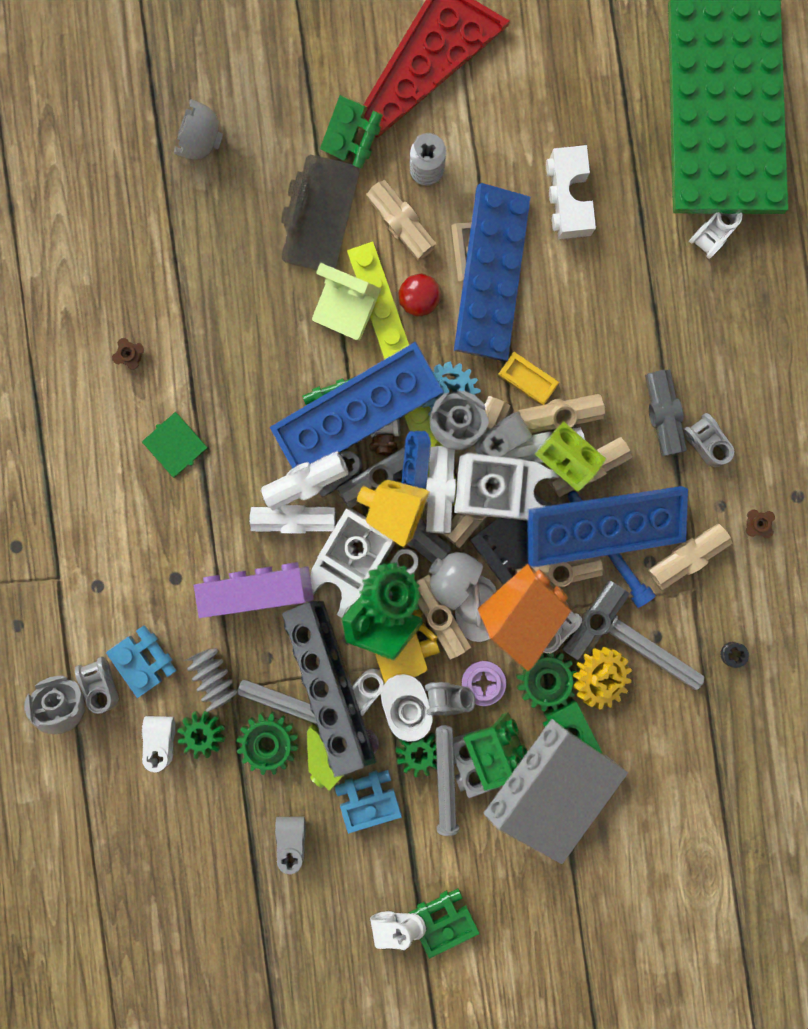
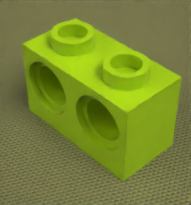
M564 421L535 453L538 458L577 492L596 475L606 460L602 454Z

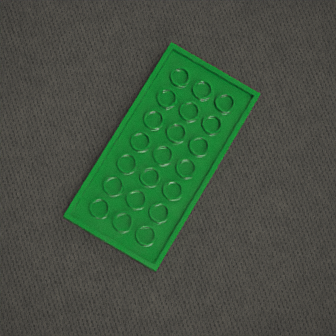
M669 0L668 33L673 213L785 214L788 211L781 0Z

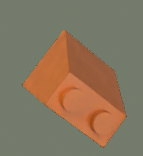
M529 564L477 608L491 640L527 671L534 666L571 613L566 603L568 596L559 586L553 588L549 584L551 581L541 569L535 571Z

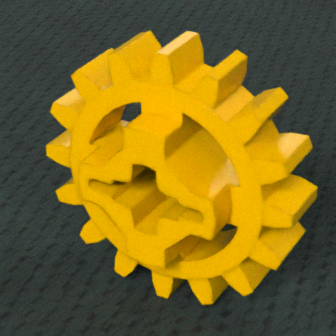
M603 647L601 651L594 648L593 656L584 654V664L577 663L580 672L573 673V676L578 679V682L573 684V688L579 690L577 697L582 699L587 705L595 706L598 709H602L604 705L611 708L612 700L621 701L619 696L621 692L627 694L628 690L624 686L632 681L626 677L627 674L632 672V669L626 666L628 660L622 657L621 653L607 647Z

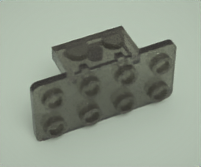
M308 155L306 157L303 172L298 171L296 180L292 179L290 181L288 196L291 197L289 207L285 206L282 212L281 223L284 224L287 232L282 252V259L285 263L318 270L320 263L336 269L360 174L358 167L316 155Z

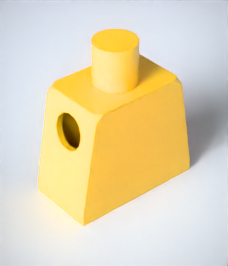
M385 480L377 487L376 491L363 486L358 494L357 502L370 507L366 518L367 524L400 546L405 547L414 537L430 491Z
M415 633L396 660H391L378 654L375 655L384 683H386L388 679L395 675L406 674L415 678L426 672L428 667L425 658L438 654L440 651L436 641L432 642L430 639L419 642Z

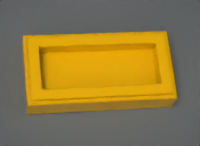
M516 352L512 353L498 374L503 380L540 405H545L560 383Z

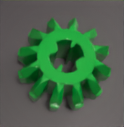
M206 710L203 712L202 717L198 711L192 713V719L185 717L182 720L185 726L179 727L177 730L179 734L184 735V737L178 740V744L186 743L188 745L184 749L185 754L194 750L193 756L195 759L200 757L201 752L205 758L211 756V750L218 752L221 749L218 743L224 742L226 738L224 735L219 734V732L225 729V725L216 726L215 724L219 720V716L216 715L210 720L209 711L206 712ZM200 729H203V734L206 735L203 740L200 739V734L197 733Z
M430 733L426 738L423 737L417 741L399 739L403 746L396 747L395 752L402 755L397 758V764L402 765L406 763L403 769L404 773L407 774L413 768L414 777L418 778L419 770H423L426 776L430 775L429 766L437 770V762L435 761L437 760L436 742H433L435 738L434 733ZM418 747L423 748V753L427 752L422 754L421 758H415V753L411 754L416 752Z

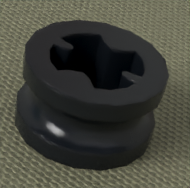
M728 642L721 648L720 656L726 665L740 668L748 662L749 652L743 644ZM732 648L741 652V656H737L739 660L736 662L728 657V654L732 653L730 651Z

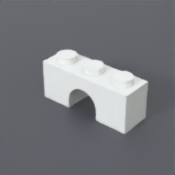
M587 145L555 148L550 159L546 160L547 176H552L553 186L549 187V199L551 204L555 203L556 214H552L553 231H558V239L591 236L596 229L593 201H578L569 192L570 185L585 182L590 174Z

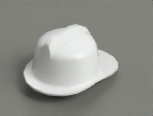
M480 576L475 586L471 584L466 591L470 594L467 599L455 609L456 622L464 636L476 642L490 639L477 608L497 592L496 587L489 579Z
M406 674L395 675L388 679L382 688L381 701L392 733L405 741H417L423 738L429 732L433 720L432 715H427L429 701L422 684L416 678Z

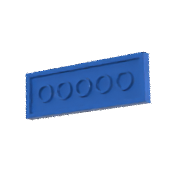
M480 183L476 187L454 351L499 361L508 360L530 196Z
M414 342L272 425L270 429L293 469L302 463L309 462L311 464L336 451L340 453L445 392L417 342Z
M679 486L528 509V564L534 568L686 542L688 489Z

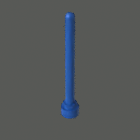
M576 491L568 493V499L571 503L583 501ZM620 553L608 555L632 591L630 593L633 596L631 600L637 608L656 597L650 586L646 587L644 583L641 584Z

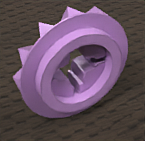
M480 661L471 664L463 674L461 684L473 691L476 705L489 706L499 701L506 689V678L503 671L496 664ZM482 672H484L487 680L496 682L487 685L485 695H483L480 686L472 684L481 680Z

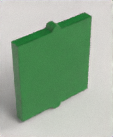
M176 411L161 425L157 424L156 429L142 441L173 478L189 465L193 466L194 460L208 449Z

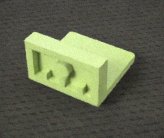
M320 263L316 274L326 277L324 281L326 285L312 320L353 339L360 340L381 288Z

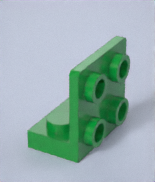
M360 595L341 619L346 643L391 660H396L423 624L422 618L412 614L413 618L404 620L403 625L384 626V623L376 624L374 623V617L367 616V610L364 606H361L362 595Z
M508 712L502 714L493 726L466 734L464 737L484 791L504 786L528 753L527 748L521 745L519 740L518 725L514 719H511Z

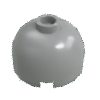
M191 99L189 105L193 109H186L177 137L180 140L178 146H181V148L175 146L174 154L183 158L197 160L208 156L212 148L218 150L223 133L218 132L219 121L216 114L206 105Z
M458 391L449 395L448 393L443 394L435 402L430 415V429L435 439L443 446L453 450H464L475 445L483 437L488 425V417L483 402L475 395L465 391Z
M460 552L448 554L442 560L437 558L429 569V573L432 574L430 589L435 599L452 610L458 608L470 595L466 592L470 585L473 584L475 586L477 584L483 565L474 557Z
M54 676L40 681L35 685L36 690L32 695L28 694L25 699L24 710L27 718L41 732L48 734H63L72 730L80 722L85 712V699L79 685L75 681L68 680L65 676Z

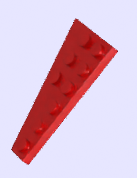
M425 0L363 104L367 106L363 118L370 120L373 110L383 114L380 122L381 130L379 135H375V137L379 138L509 26L510 20L476 0Z

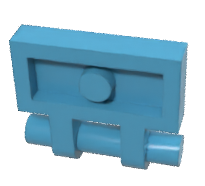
M145 625L136 631L141 638L138 644L132 636H128L105 652L137 698L162 681L156 671L162 668L167 677L177 671L171 663L173 659L168 653L165 654L157 643L158 638L154 633L151 634ZM146 648H148L156 660L153 664L148 661L142 652Z
M377 770L369 772V776L356 780L349 778L345 780V783L335 786L337 796L345 794L349 796L350 801L340 804L348 833L402 818L394 788L383 791L381 783L391 781L389 770L379 773ZM372 786L374 794L359 798L358 790Z

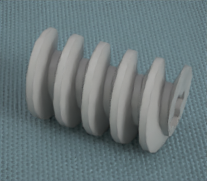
M432 133L419 135L412 144L410 150V174L413 180L420 185H433L443 176L446 146L437 135Z
M217 648L207 649L183 660L193 661L187 670L198 672L192 678V681H202V684L196 689L197 692H207L201 701L212 703L206 709V712L230 702L237 694L236 689L227 690L233 682L232 679H222L228 673L227 669H218L223 663V659H213L219 652Z

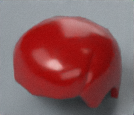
M423 273L411 275L405 279L398 292L399 304L405 312L416 317L432 313L441 302L440 285L433 277Z

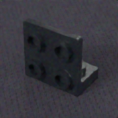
M497 518L469 539L502 585L515 576L516 569L524 568L528 564V525L524 520Z

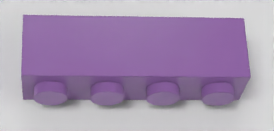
M298 562L281 565L282 571L275 572L272 571V567L255 569L256 575L246 576V571L229 573L230 579L220 580V575L203 577L204 583L194 585L199 618L314 600L309 566L299 568Z

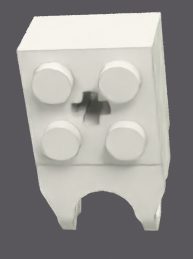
M470 453L464 454L459 457L454 513L528 520V509L546 507L540 505L534 497L536 483L544 478H559V475L537 462ZM489 480L488 484H492L493 489L487 492L485 483Z
M346 509L317 557L318 559L311 569L310 575L313 595L326 582L334 583L340 588L342 600L337 615L341 618L360 597V590L364 586L362 580L369 577L368 571L377 569L378 565L383 564L396 543L367 524V517L353 509ZM361 541L363 543L364 552L362 551L357 554L355 552L356 546H354L353 544L354 542L357 543Z

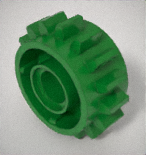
M397 563L381 564L377 566V569L369 570V577L362 580L364 586L359 593L362 595L361 606H364L367 610V616L374 617V623H384V626L403 625L404 620L412 619L411 613L414 610H418L417 604L419 599H421L418 589L420 585L416 583L413 573L409 574L406 572V566L398 567ZM389 589L392 592V600L389 598Z
M553 652L546 653V655L542 653L529 671L519 665L523 671L516 674V678L522 680V683L517 685V689L525 690L521 697L524 701L531 698L530 706L532 708L540 704L542 711H546L547 706H551L556 711L558 704L567 705L566 698L568 696H575L571 690L573 684L576 683L573 680V673L577 671L569 669L572 665L570 660L562 662L564 658L562 653L559 652L556 657H554ZM545 673H551L554 677L553 683L548 687L540 685V678Z
M262 712L258 715L257 721L253 717L248 720L250 727L243 725L240 729L245 735L237 738V742L242 743L237 752L243 753L244 759L242 763L248 762L251 765L250 770L252 772L257 768L260 769L261 775H264L266 770H271L274 775L277 773L279 766L283 770L287 768L286 760L293 762L295 756L291 751H297L299 745L293 743L298 738V733L291 732L294 724L290 723L287 725L284 722V715L278 719L275 718V712H271L269 717H265ZM263 737L272 738L275 742V748L265 749L261 744V739Z

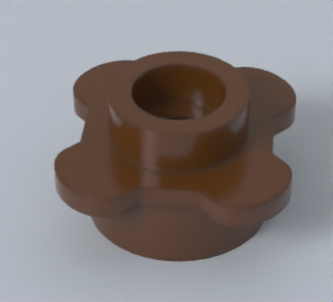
M126 338L119 339L117 342L119 346L117 352L112 356L113 362L118 365L122 363L131 370L138 368L144 353L143 345L140 343H130ZM130 351L131 355L126 356V352Z
M392 435L372 437V443L369 444L370 451L376 452V455L379 456L391 455L392 451L398 450L397 443Z
M755 509L750 510L747 513L746 534L750 537L755 535H762L764 538L772 537L774 534L772 529V522L775 520L774 513L771 511L761 513ZM759 521L763 523L761 527L758 525Z

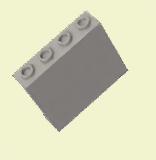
M551 719L484 814L499 830L563 864L628 772L611 758L601 754Z

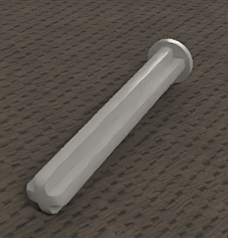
M615 615L609 630L605 634H611L694 690H698L703 685L704 676L618 620V616Z
M247 680L241 681L237 692L239 696L317 724L315 715L311 711L310 703ZM334 713V718L336 719V721L338 719L337 713Z
M441 725L436 729L439 825L437 826V832L443 836H452L459 832V826L456 824L453 729L450 726Z

